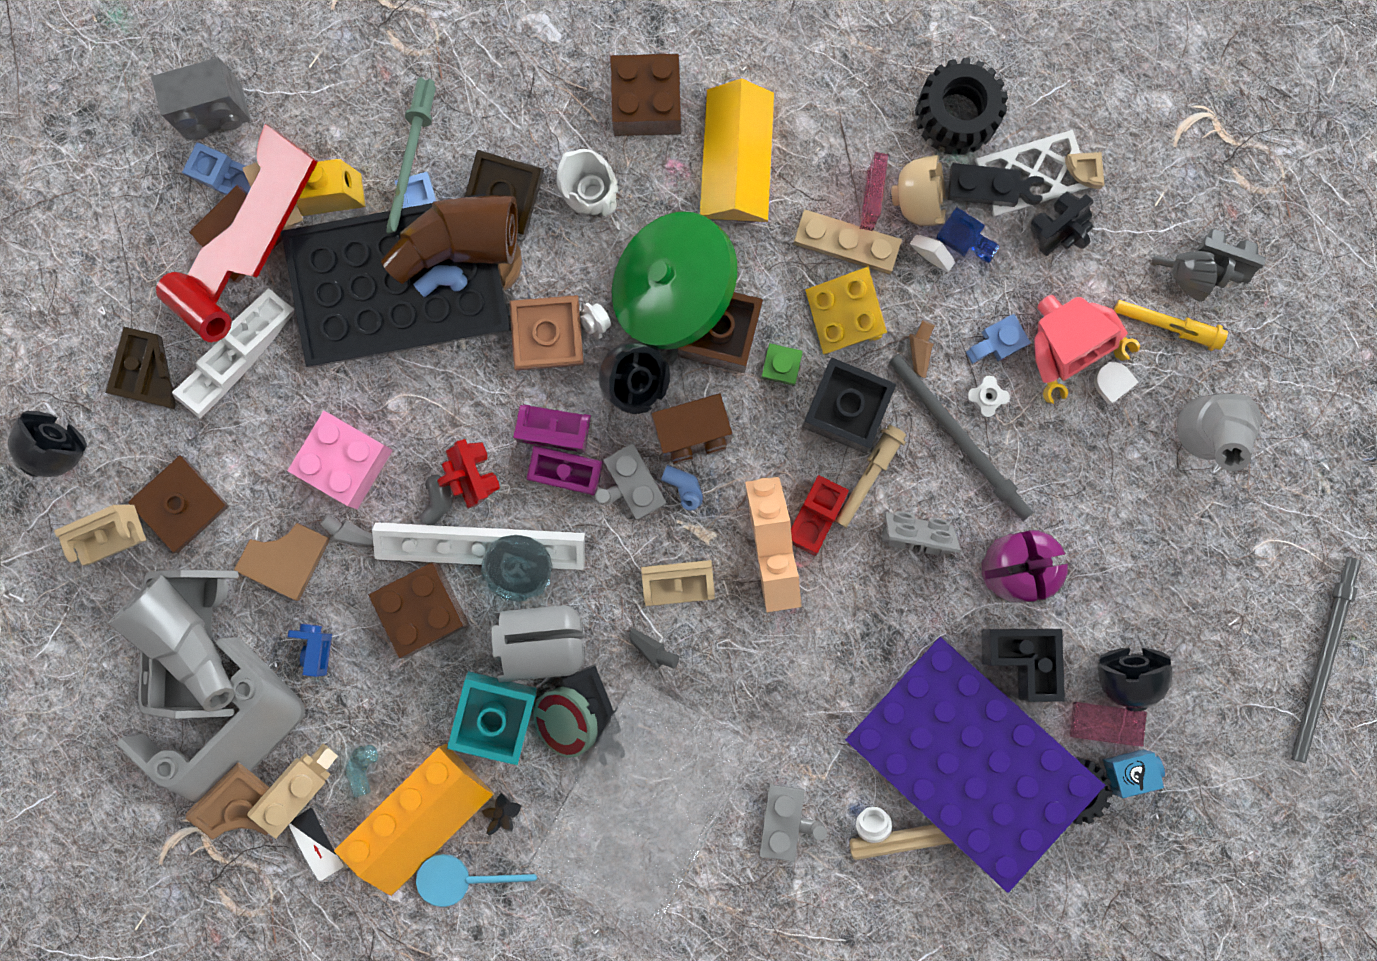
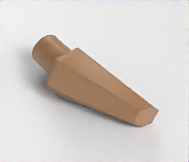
M922 320L917 334H909L913 369L915 373L923 378H926L931 351L934 343L929 341V338L935 327L934 324Z

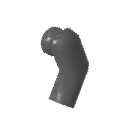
M431 475L425 483L429 493L430 505L422 512L419 518L426 525H435L452 505L450 486L439 487L437 479L441 477L440 475Z

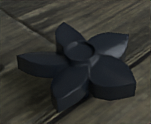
M500 793L495 801V808L482 810L483 815L492 820L488 825L486 834L490 836L500 827L509 832L513 831L511 818L518 815L522 806L518 803L509 802L507 797Z

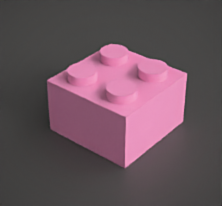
M323 411L287 471L346 506L358 509L393 450L330 413Z

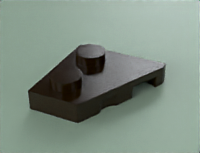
M123 326L105 393L175 410L176 403L172 393L173 388L162 337L158 334Z

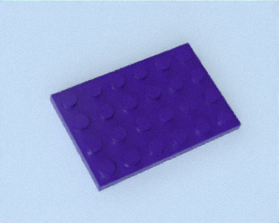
M939 637L845 739L1007 893L1015 887L1106 786L942 637Z

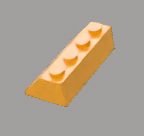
M446 743L438 747L334 850L359 878L390 896L494 795L487 785L453 750L447 749L448 745Z

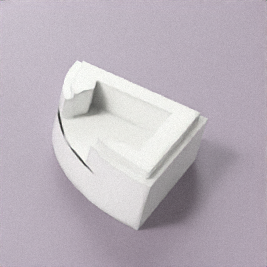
M916 234L910 243L913 249L923 258L947 272L955 264L954 258L940 241Z

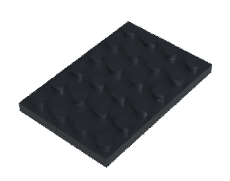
M483 193V194H477V195H472V196H467V197H478V196H487V195H486L485 193ZM433 203L402 208L397 230L391 234H387L390 211L282 230L281 232L304 360L308 368L511 331L499 264L444 260L434 266L447 265L459 267L463 270L462 274L467 278V285L460 291H453L449 285H439L426 297H423L413 284L434 266L430 268L424 267L404 284L396 281L385 270L381 260L401 238L400 233L428 211Z

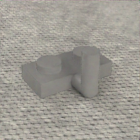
M634 443L603 459L616 485L607 490L599 489L596 492V499L601 505H609L624 497L637 521L667 505Z
M769 783L759 850L760 857L795 862L799 832L812 834L819 841L827 837V830L822 822L801 818L805 794L803 788Z

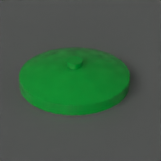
M694 212L669 213L643 227L624 249L616 266L612 282L613 309L618 322L625 332L647 346L667 350L684 347L709 332L725 313L736 286L737 258L730 238L720 226L707 217Z

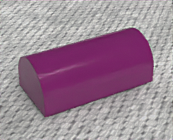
M534 445L526 480L594 496L599 485L603 461Z

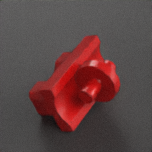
M466 439L456 441L454 443L455 446L445 451L449 461L441 464L445 475L437 479L439 487L450 486L453 496L462 494L469 509L479 505L489 495L495 493L500 489V485L493 472L482 476L479 475L476 465L487 460L484 444L482 442L467 444Z

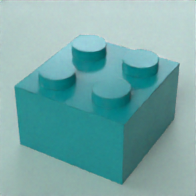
M468 671L447 749L518 766L537 688L511 681L499 683L498 678Z

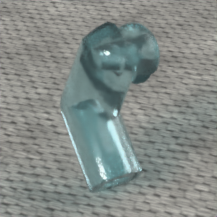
M370 744L365 747H357L346 766V774L354 798L371 792L365 772L370 763L378 760V752L375 746Z

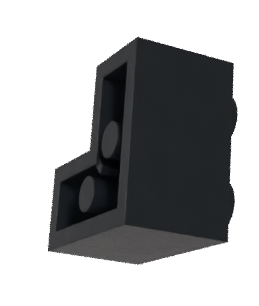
M981 629L982 664L990 666L1018 665L1019 700L1027 702H1065L1062 629Z

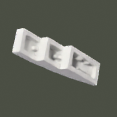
M268 288L232 321L229 333L196 362L197 369L172 392L174 398L198 418H201L253 365L293 316L295 309Z

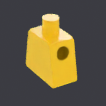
M341 159L318 161L297 201L301 216L366 207L361 173Z

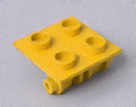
M869 267L805 289L824 355L868 339L869 341L881 339L882 335L887 333Z

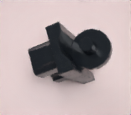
M1066 191L1054 203V210L1060 214L1057 219L1053 220L1043 212L1031 221V231L1039 240V250L1045 256H1048L1060 245L1068 250L1073 245L1084 249L1090 244L1088 232L1094 228L1093 224L1089 221L1092 219L1090 206L1093 204V199L1087 194L1079 199Z

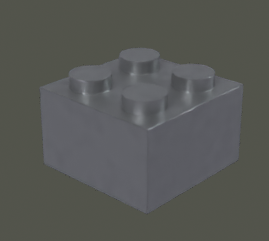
M219 57L151 76L161 116L186 139H202L207 137L210 132L221 129L234 130L239 128L242 123L251 121L242 85Z

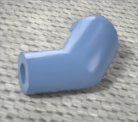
M667 465L661 481L678 488L681 505L684 509L689 511L697 509L703 500L698 479L692 474Z

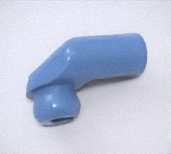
M437 265L413 285L423 297H426L439 285H449L453 291H460L467 285V278L462 274L463 270L457 266Z

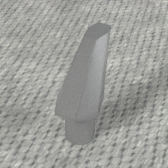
M328 513L320 522V525L332 534L329 539L331 541L365 547L373 544L372 534L347 520L340 523Z

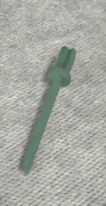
M422 77L417 79L411 107L405 112V119L411 123V128L387 223V234L395 232L398 227L404 194L407 190L421 127L429 126L432 122L430 111L436 86H434L435 81L432 79L425 80Z

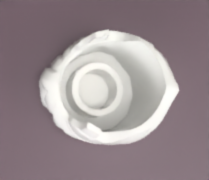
M579 149L564 153L557 169L556 182L559 192L567 204L576 212L598 215L600 213L602 216H607L614 212L617 207L616 193L618 192V182L607 161L590 149Z

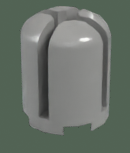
M560 605L493 612L496 618L499 619V625H492L493 658L497 657V660L501 661L504 675L497 676L499 683L568 676L580 670L585 658V646L582 645L581 640L584 638L583 625L578 613L572 607Z

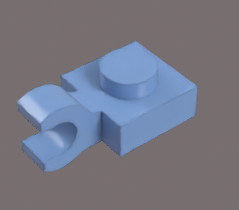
M1012 314L984 329L981 333L985 340L972 346L970 350L966 351V354L972 364L992 353L999 362L1027 347L1031 342L1015 314Z

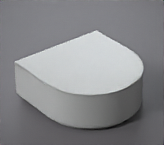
M1117 362L1104 365L1096 372L1094 377L1095 388L1108 405L1115 402L1139 383L1126 366Z

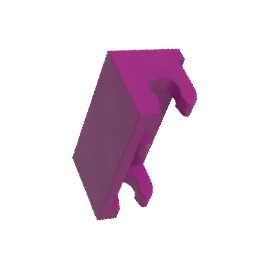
M523 404L519 407L513 438L519 443L585 453L591 415Z

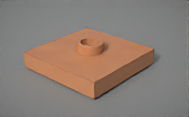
M578 295L509 301L513 359L516 371L584 365Z

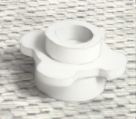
M589 303L584 304V309L580 311V322L588 334H593L595 338L600 339L602 338L601 333H604L611 326L610 318L600 304L596 303L592 306Z
M986 376L979 387L969 390L968 399L974 403L976 408L981 410L983 416L991 417L995 414L997 407L1009 402L1010 395L997 385V379L994 376ZM987 393L992 395L991 399L986 398Z

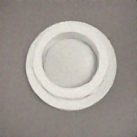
M866 808L857 817V833L867 842L878 843L884 841L892 831L891 818L881 808Z

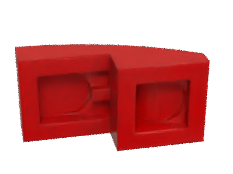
M818 475L791 527L792 545L816 556L849 490Z

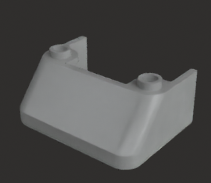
M166 570L147 572L143 581V587L162 574L205 622L204 629L211 639L213 607H218L222 600H225L227 597L228 584L225 579L238 578V571ZM140 651L138 701L143 714L174 719L234 716V709L223 707L216 711L204 710L184 683L178 681L158 660H151Z
M240 637L220 638L216 642L240 667L230 679L235 692L232 702L240 710L190 761L177 750L167 749L161 751L144 733L123 737L116 743L157 785L194 803H197L238 762L252 772L304 717L305 707L302 700Z

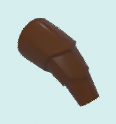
M492 195L433 201L432 207L400 233L401 238L385 255L381 263L385 270L402 284L424 267L430 268L447 259L453 262L511 264L515 256L518 237L516 199L514 196Z

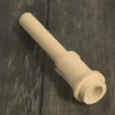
M890 424L886 429L881 430L883 435L871 455L867 458V461L870 462L835 520V522L845 528L849 525L880 471L887 470V466L900 445L904 446L906 443L904 441L906 434Z

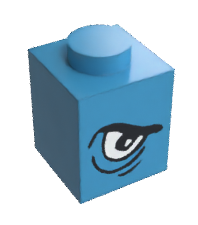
M1142 749L1103 759L1107 777L1111 781L1110 788L1113 791V795L1127 798L1164 788L1162 777H1165V769L1161 759L1155 755V752Z

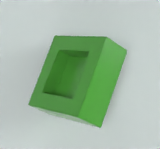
M769 343L761 379L795 386L803 351Z

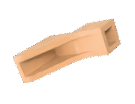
M760 478L745 482L766 612L801 607L799 575L793 554L790 518L780 478Z

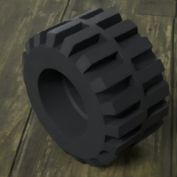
M963 58L961 63L957 64L956 59H952L947 62L946 67L941 64L935 68L934 73H930L926 79L915 108V115L918 116L916 125L918 129L924 128L921 136L925 141L931 138L934 141L932 147L938 150L939 146L945 148L944 153L950 155L954 150H958L959 155H966L969 148L972 152H975L981 148L982 144L986 145L991 140L1003 121L1008 107L1004 105L1008 99L1007 91H1001L1005 84L1002 78L997 80L994 78L996 71L992 67L988 71L982 68L984 62L978 60L976 64H970V58ZM955 94L969 98L977 108L978 117L971 120H960L953 117L946 110L943 98Z

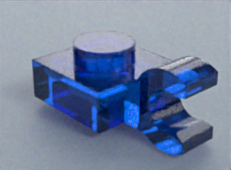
M958 207L955 208L936 239L964 257L970 249L973 250L980 259L987 263L991 262L1000 248L996 242L981 235L985 227L983 223Z

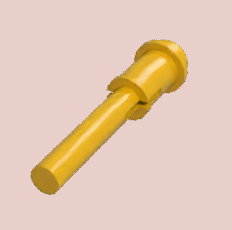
M1122 300L1117 301L1114 309L1117 314L1179 333V338L1208 346L1209 351L1214 349L1221 350L1228 335V331L1224 330L1223 326L1219 324L1214 327L1192 320L1189 317L1181 320Z

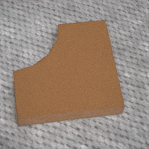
M296 523L288 534L276 541L261 542L250 539L234 571H238V573L295 601H299L330 538L300 523Z
M238 762L186 813L185 819L212 840L226 831L238 828L254 829L267 835L268 832L251 820L247 814L270 787Z

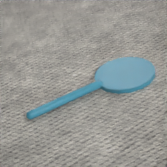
M439 854L423 862L417 872L416 885L418 893L426 902L433 906L446 907L460 901L467 892L469 884L536 881L537 876L535 874L469 876L468 869L461 860L453 855Z

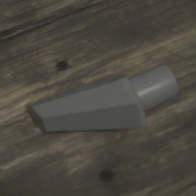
M634 628L630 630L629 638L631 643L655 669H658L661 665L676 668L679 662V655L665 651L663 643L650 638Z

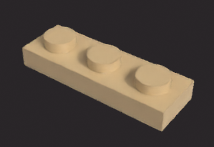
M804 209L793 245L891 274L902 239Z

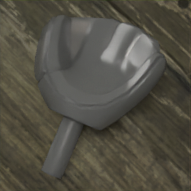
M1205 251L1185 252L1178 254L1175 260L1156 255L1153 256L1152 264L1173 268L1172 275L1176 282L1194 300L1202 302L1213 291L1217 281V264L1214 262V254Z

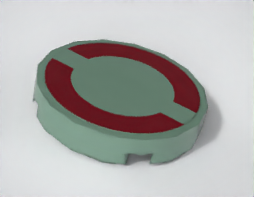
M563 686L547 691L537 700L534 708V723L540 738L549 749L563 757H578L594 745L598 735L597 720L595 714H590L587 708L589 706L587 700L574 689Z

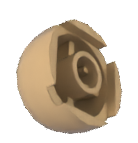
M939 155L918 158L905 165L899 174L898 185H892L891 188L893 205H900L903 216L909 222L919 226L944 225L946 222V209L940 210V204H943V198L946 199L942 164L938 162Z

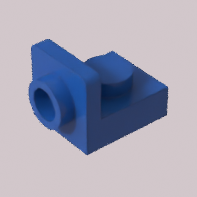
M300 624V630H288L287 637L307 639V646H303L300 654V666L303 667L302 675L313 677L327 676L332 634L322 633V626Z

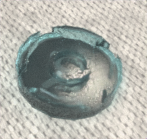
M514 534L503 536L491 543L484 554L481 573L483 579L485 577L489 589L494 594L505 600L521 602L527 601L528 598L533 596L537 597L544 592L550 583L553 564L550 554L541 543L531 537Z

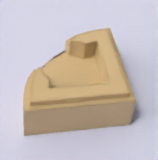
M1102 152L1066 155V167L1076 181L1089 188L1102 189L1105 185Z

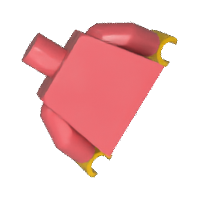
M1054 295L1045 297L1038 304L1037 308L1044 317L1038 322V333L1034 338L1035 361L1042 382L1048 385L1043 391V397L1050 404H1054V399L1051 396L1054 388L1060 391L1062 399H1066L1068 396L1066 386L1058 384L1057 379L1059 377L1065 381L1112 351L1118 360H1129L1130 357L1125 351L1126 345L1132 353L1138 352L1140 349V344L1136 339H1127V330L1116 312L1111 308L1093 302L1088 303L1082 297H1076L1062 305Z

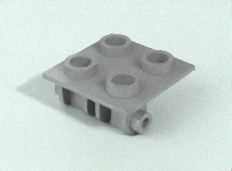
M897 511L895 514L885 513L887 528H883L881 541L887 542V546L905 549L906 543H908V550L912 551L915 544L918 545V552L921 553L926 546L925 553L942 557L944 553H960L961 549L954 526L950 525L948 521L939 518H930L929 521L916 519L913 514L903 511Z

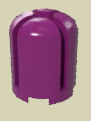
M1039 530L1008 534L996 539L988 548L985 558L982 560V577L987 588L992 590L999 598L1007 600V602L1046 600L1053 597L1064 586L1068 575V563L1053 565L1051 557L1065 555L1066 553L1062 545L1052 535ZM1025 563L1026 571H1023V573H1009L1008 566Z

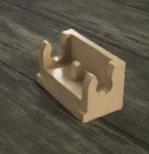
M112 505L54 530L56 537H59L67 560L70 563L76 561L78 554L82 566L90 565L146 541L134 505Z
M711 560L641 567L645 606L715 599Z

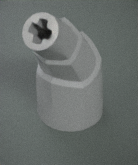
M1242 394L1204 395L1192 399L1180 411L1177 419V434L1181 444L1192 455L1201 459H1215L1217 464L1223 469L1238 471L1245 468L1251 461L1262 416L1257 404L1250 396Z
M162 574L155 577L137 592L108 622L109 625L151 660H158L178 681L184 683L204 710L216 711L222 709L234 698L235 692L221 664L222 659L204 629L205 622Z

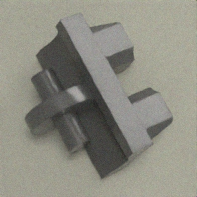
M1211 229L1196 251L1214 254V262L1217 264V281L1215 286L1224 288L1229 280L1249 284L1254 274L1265 265L1266 257L1258 255V244L1244 240L1240 241L1235 247L1226 244L1227 236L1225 232Z

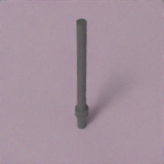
M897 354L888 363L995 488L993 492L1000 501L1003 502L1005 500L1022 521L1031 516L1034 512L1016 492L1018 488L1009 478L1006 480L901 355Z
M1346 558L1340 583H1335L1332 597L1335 598L1291 757L1292 760L1305 764L1350 602L1355 601L1358 590L1355 587L1361 560L1356 558Z

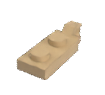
M322 744L311 757L305 753L300 759L296 758L251 808L247 816L277 839L325 784V780L330 775L326 770L338 755L327 745Z

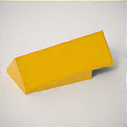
M743 78L707 89L700 214L708 219L768 222L774 92Z

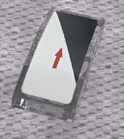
M313 802L302 809L286 828L305 866L317 885L322 888L351 869L334 852L341 844L339 837L332 834L321 806Z

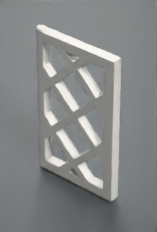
M1073 130L976 158L975 160L976 165L986 166L985 164L1000 160L1007 164L1005 167L1007 169H1010L1012 166L1026 173L1029 177H1043L1044 183L1051 186V189L1048 193L1041 194L1043 196L1041 202L1060 197L1066 191L1074 193L1089 188L1080 183L1068 187L1061 184L1060 182L1067 170L1065 158L1049 150L1052 144L1067 140L1070 149L1069 154L1081 153ZM1034 150L1040 153L1033 169L1015 160L1018 154ZM1045 156L1063 165L1056 180L1038 172ZM1018 198V204L1015 207L990 205L993 216L1031 206L1025 203L1022 198Z

